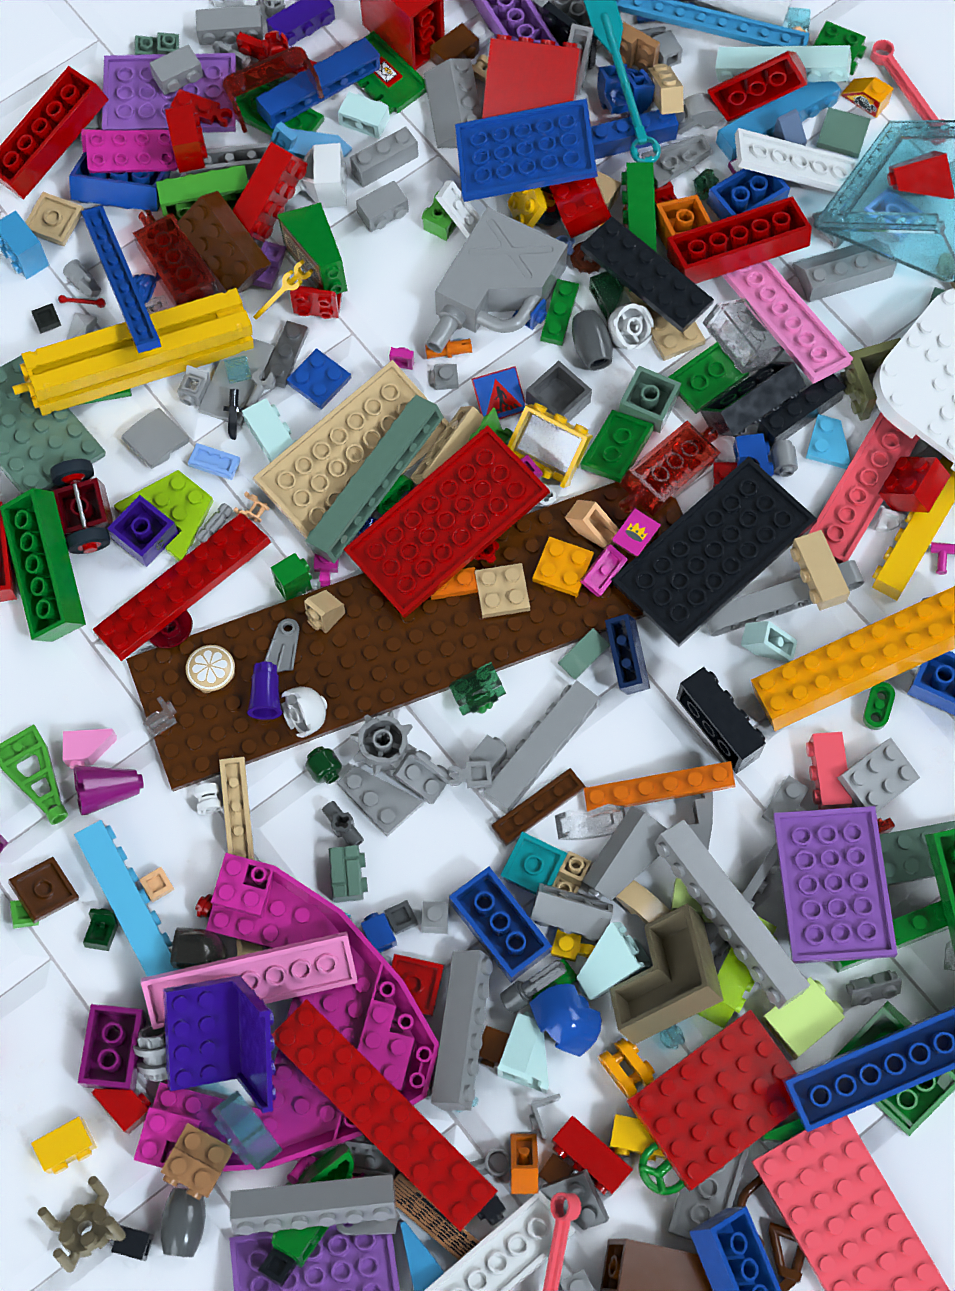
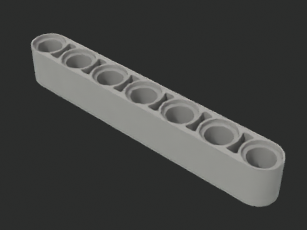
M855 560L837 564L849 591L857 589L865 583ZM799 577L731 600L706 623L709 632L713 637L743 628L746 623L760 622L813 604L809 596V586Z

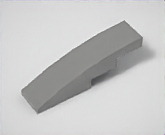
M713 792L701 794V799L694 800L692 807L695 824L689 825L707 850H709L713 825Z

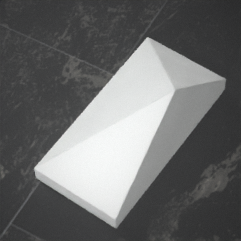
M75 312L66 340L93 332L98 320L97 317Z

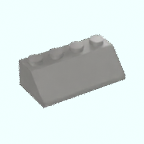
M448 59L424 73L437 148H457L455 124L482 119L471 59Z
M874 238L794 262L792 266L808 302H812L892 278L897 261L889 244Z

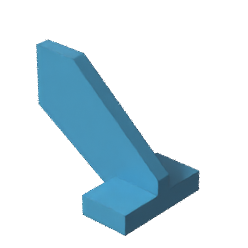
M282 121L275 126L270 142L302 159L305 158L313 145L340 143L344 158L353 149L338 135L290 129Z

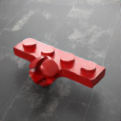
M276 30L266 33L265 40L257 39L242 32H239L236 37L238 52L245 56L248 55L256 58L264 64L276 66L284 72H291L297 75L299 72L305 71L317 63L291 52L286 35L283 33L279 35V31Z

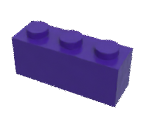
M299 0L266 19L268 32L279 31V35L281 33L285 34L288 38V45L291 47L301 39L312 35L318 29L329 25L335 20L334 5L330 0Z

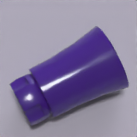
M272 662L256 663L253 667L251 696L247 714L255 719L269 720L282 715L277 665Z

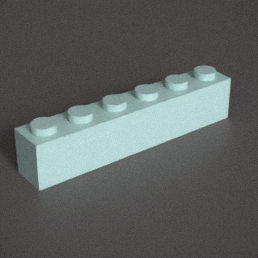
M850 45L719 47L715 66L718 82H724L784 52L793 51L797 53L805 66L807 82L849 81L852 60Z

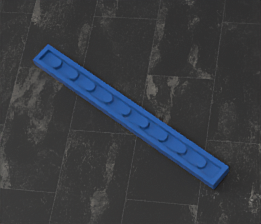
M103 205L82 210L83 220L138 353L161 347L158 334Z

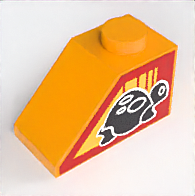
M877 77L855 78L843 90L841 96L877 118L889 104L894 88Z

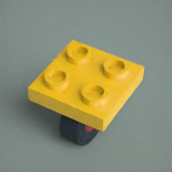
M535 188L514 192L507 201L513 219L532 228L537 222L542 225L552 226L561 219L552 192L549 190Z

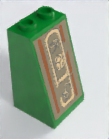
M321 202L277 214L283 243L286 246L287 252L297 263L302 259L305 261L301 266L305 273L310 269L314 271L309 278L320 290L334 291L336 295L348 291L342 258Z

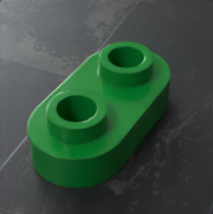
M401 475L375 510L384 515L400 501L405 491L412 490L414 487L413 481L407 476Z
M881 682L870 690L863 714V722L872 730L882 729L889 720L895 699V690L889 683ZM877 694H883L885 699H879ZM871 716H877L879 718V721H873L871 719Z

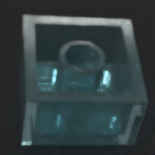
M238 1090L212 1110L217 1118L214 1122L215 1126L226 1137L228 1145L246 1166L251 1163L256 1170H259L283 1150L258 1114Z

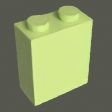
M811 977L807 979L810 986L802 995L780 1010L775 1006L761 1019L794 1060L845 1018L840 1004L835 1000L831 1001L825 994V987L818 980L814 981Z

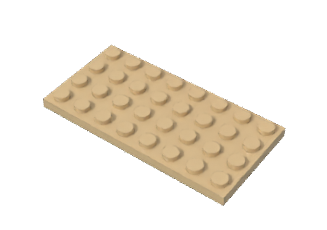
M392 360L256 474L253 480L307 539L310 531L316 527L323 514L329 510L338 494L344 490L351 477L362 466L366 457L372 453L379 440L384 437L392 423L402 413L406 404L412 400L415 394L426 400L428 399ZM445 418L442 419L401 475L429 452L449 424Z

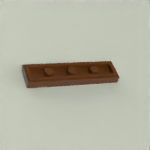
M569 768L493 823L491 827L502 842L508 846L519 838L522 832L525 833L582 792L586 786L575 772Z

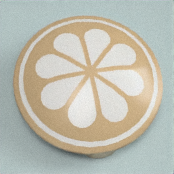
M206 645L198 648L190 655L186 664V674L194 687L204 693H210L225 687L234 678L235 664L231 654L223 647Z

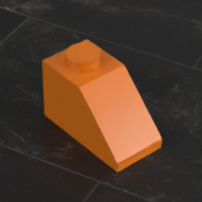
M511 1134V1194H538L537 1134Z

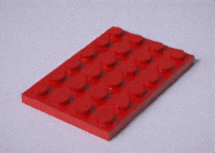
M750 1009L630 1097L626 1102L658 1145L665 1158L670 1162L688 1191H692L796 1111L783 1083V1079L797 1073Z

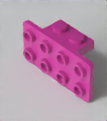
M169 129L88 131L85 134L87 164L90 173L176 171L178 169Z

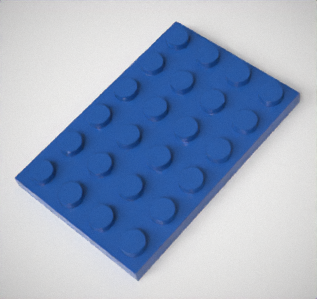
M587 98L455 124L464 202L598 177Z

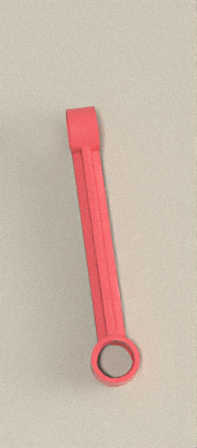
M888 40L876 41L872 48L871 60L877 65H884L927 125L931 141L935 145H939L950 140L951 129L949 124L944 119H938L893 56L894 45ZM877 50H885V51H887L889 54H888V55H880V54H878L876 51H877Z
M559 1192L551 1200L550 1210L556 1221L543 1291H558L570 1222L576 1220L581 1212L580 1199L574 1193ZM565 1199H567L568 1202V1211L566 1215L563 1210Z

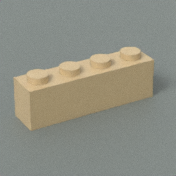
M474 406L460 407L410 479L416 485H419L469 442L470 436L478 430L484 416Z

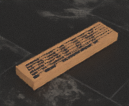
M399 1172L393 1179L396 1206L455 1258L460 1260L480 1243L465 1228L460 1232L403 1174Z

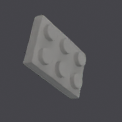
M892 738L884 741L837 777L858 807L875 806L876 812L921 778Z

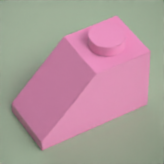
M113 729L63 731V761L71 769L78 766H91L117 741V735Z

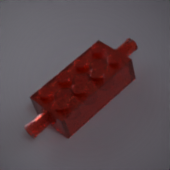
M149 209L144 210L147 216L142 211L138 218L144 227L133 232L136 246L174 307L219 293L216 280L199 253L177 225L178 220L174 214L170 213L156 221Z
M689 421L684 422L628 469L619 483L629 493L627 497L619 502L620 509L622 510L628 505L624 513L629 514L640 504L650 515H656L712 466L721 453L711 444L718 438L717 431L715 430L712 434H709L714 428L707 427L700 433Z

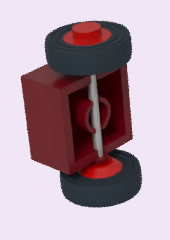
M72 459L54 465L50 469L53 484L65 486L52 491L54 492L68 551L72 554H88L104 549L110 544L107 528L113 523V517L105 485L97 477L91 479L94 476L91 461L87 459Z

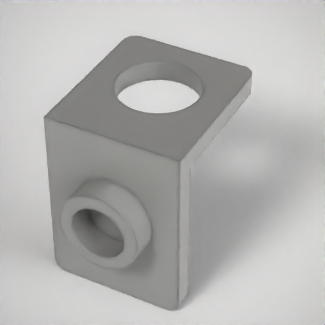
M560 1093L531 1103L533 1114L529 1115L533 1130L539 1129L542 1140L546 1139L547 1136L537 1108L559 1101L561 1099Z

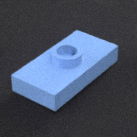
M196 443L188 465L232 480L241 460L238 456Z

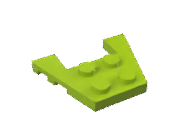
M177 470L117 502L114 508L121 514L141 495L171 519L180 533L165 549L176 560L180 561L186 556L190 546L192 547L195 535L199 527L202 526L214 500L212 496Z

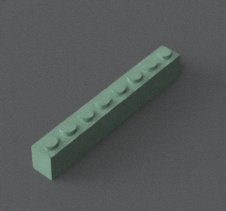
M416 394L406 404L402 413L392 423L384 437L379 440L372 453L366 457L364 463L356 474L351 477L344 490L338 494L329 510L323 514L316 527L310 531L305 542L313 553L335 564L344 552V548L350 544L444 418L437 404Z

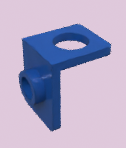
M543 298L532 311L530 320L525 324L526 327L534 330L538 323L541 324L547 316V300ZM516 310L512 317H514L519 310Z

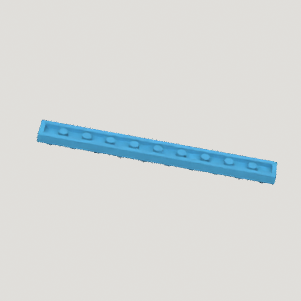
M616 0L619 12L759 46H807L810 34L676 0Z

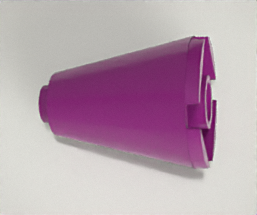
M74 767L75 790L78 795L77 802L81 816L91 814L140 794V789L144 788L142 774H137L135 769Z

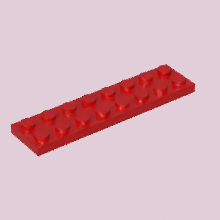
M238 514L210 536L206 542L201 543L92 630L120 661H123L271 543L269 537L244 514Z

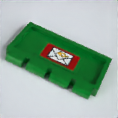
M372 31L365 38L380 54V69L359 80L356 84L361 89L364 88V92L374 101H381L388 105L389 115L394 111L398 114L427 92L425 80L378 34Z

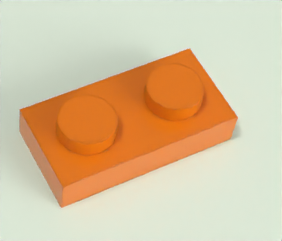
M475 567L461 569L431 595V600L477 593Z

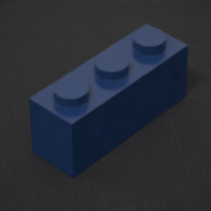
M629 614L605 620L619 689L627 695L651 689L636 620Z

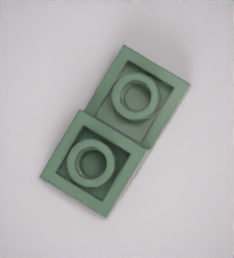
M158 32L157 37L135 35L134 55L169 54L179 49V34Z
M592 628L558 664L576 680L610 646V643Z

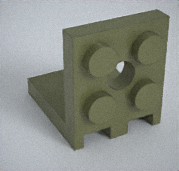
M901 338L848 352L853 357L851 365L845 367V371L841 372L840 375L843 384L846 386L845 394H849L851 399V409L854 414L858 415L860 421L869 419L877 400L868 375L876 373L879 366Z

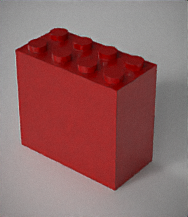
M360 0L362 25L370 33L374 31L415 71L430 60V46L445 36L444 0Z
M497 34L496 39L491 38L482 119L576 101L582 49L577 48L578 44L563 42V46H555L556 41L541 39L540 44L533 43V38L519 37L518 41H512V36Z

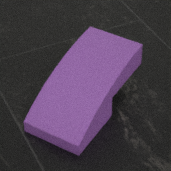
M265 241L261 250L272 265L252 285L272 290L285 256L286 246Z

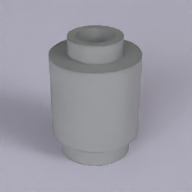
M781 440L774 443L772 456L775 473L780 474L782 477L793 475L798 470L795 446L789 440Z

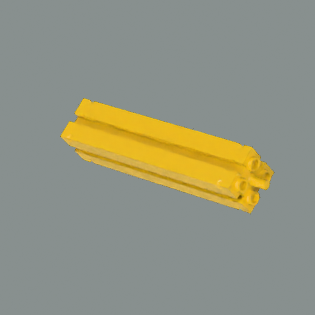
M237 288L227 290L226 293H217L149 314L161 343V347L150 351L138 353L126 322L38 348L34 352L22 353L24 363L20 364L25 382L12 386L15 395L29 391L34 408H40L41 414L44 416L51 414L52 411L67 409L184 372L187 365L197 368L239 354L241 351L254 348L251 336L253 335L252 324L246 310L243 308Z

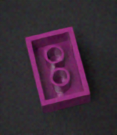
M90 1005L78 1084L87 1088L133 1090L135 1092L138 1077L136 1062L140 1056L135 1054L133 1046L138 1045V1033L146 1026L147 1013L143 1009Z

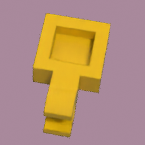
M557 929L551 956L576 962L577 955L589 958L595 945L582 944L581 935L568 934Z

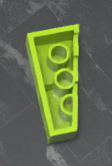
M760 918L763 924L773 935L777 929V926ZM732 947L717 974L724 1001L698 1013V1015L723 1029L734 1011L740 1013L746 1001L742 996L745 990L750 992L755 983L749 969L742 961L737 959Z

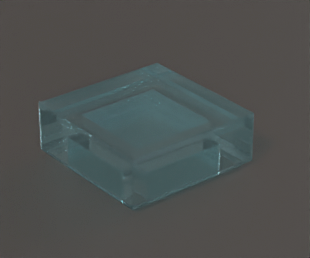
M789 7L787 28L793 29L795 26H800L808 32L811 9Z
M246 355L224 360L230 384L251 379L252 376Z

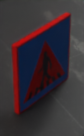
M516 366L471 379L479 410L483 416L489 414L493 407L496 409L499 419L523 412L526 403Z

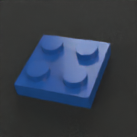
M316 348L286 381L289 386L322 410L352 377L348 371Z

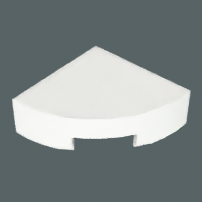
M883 507L875 531L888 532L896 529L902 523L905 514Z

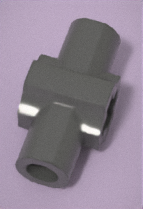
M335 801L329 802L322 808V812L332 823V830L337 837H343L349 846H359L364 841V838L354 827V820L349 812L343 813ZM341 821H342L344 824L347 823V827H346V828H343L342 826L339 827V824H338V823L341 822Z

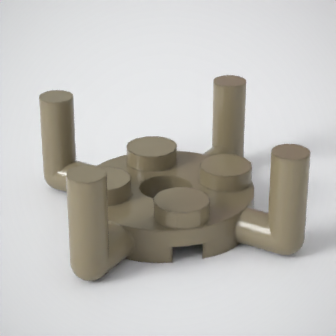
M92 1176L88 1180L89 1186L97 1194L94 1204L75 1205L70 1210V1215L65 1221L56 1220L46 1207H41L37 1212L38 1216L51 1231L60 1232L58 1240L69 1252V1256L61 1248H57L53 1252V1257L68 1273L74 1271L80 1258L93 1255L92 1251L98 1247L101 1250L109 1240L122 1241L126 1237L125 1231L104 1208L109 1198V1192L97 1176ZM92 1226L90 1231L82 1235L83 1231L87 1227Z

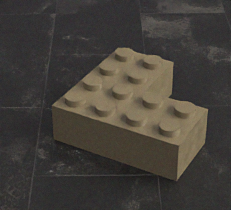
M688 903L644 926L653 967L609 989L617 1029L634 1045L724 1001L703 918Z

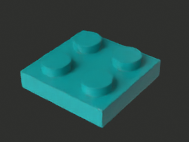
M522 832L500 878L536 895L540 883L548 886L553 885L568 853Z

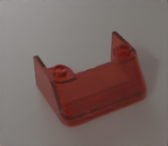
M298 46L286 48L222 78L220 85L223 94L243 133L248 131L234 97L303 67L319 98H324L319 77L303 48Z

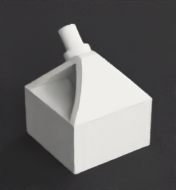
M340 143L313 145L303 159L304 162L308 163L305 176L297 183L293 197L300 191L303 192L305 190L316 204L321 202L323 208L347 206V169Z

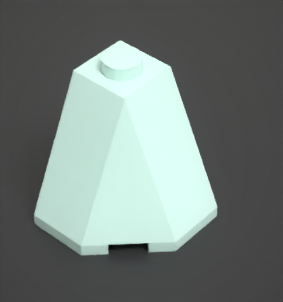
M612 922L608 925L576 977L580 983L578 984L579 990L589 1000L600 998L610 992V988L653 967L652 960L642 944L636 938L625 934L627 929L621 922Z
M518 1013L499 1063L497 1076L547 1094L549 1081L544 1032L540 1031L533 1013Z

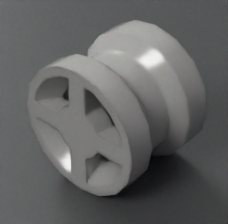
M263 0L265 14L270 18L285 9L284 0Z

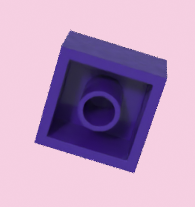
M141 495L107 528L112 540L146 568L179 534L175 523Z

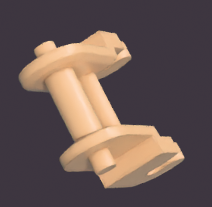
M246 491L244 496L253 501V505L249 511H243L242 509L239 511L237 507L233 511L237 515L241 513L247 518L253 519L254 522L261 523V515L265 510L269 511L270 508L267 506V503L260 502L256 495H249V492ZM256 506L260 507V509L255 515L252 513V511Z

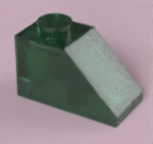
M604 271L590 277L589 290L608 323L612 312L620 306L625 286L610 273Z

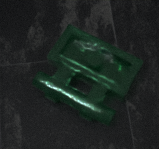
M492 662L451 682L449 685L463 716L470 712L474 714L480 711V707L490 702L493 704L499 701V697L507 694Z

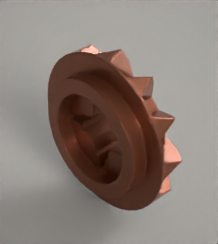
M583 242L573 247L574 252L570 255L573 268L578 269L580 273L587 272L589 275L595 271L599 272L602 267L593 259L592 262L584 261V255L587 254L580 250Z

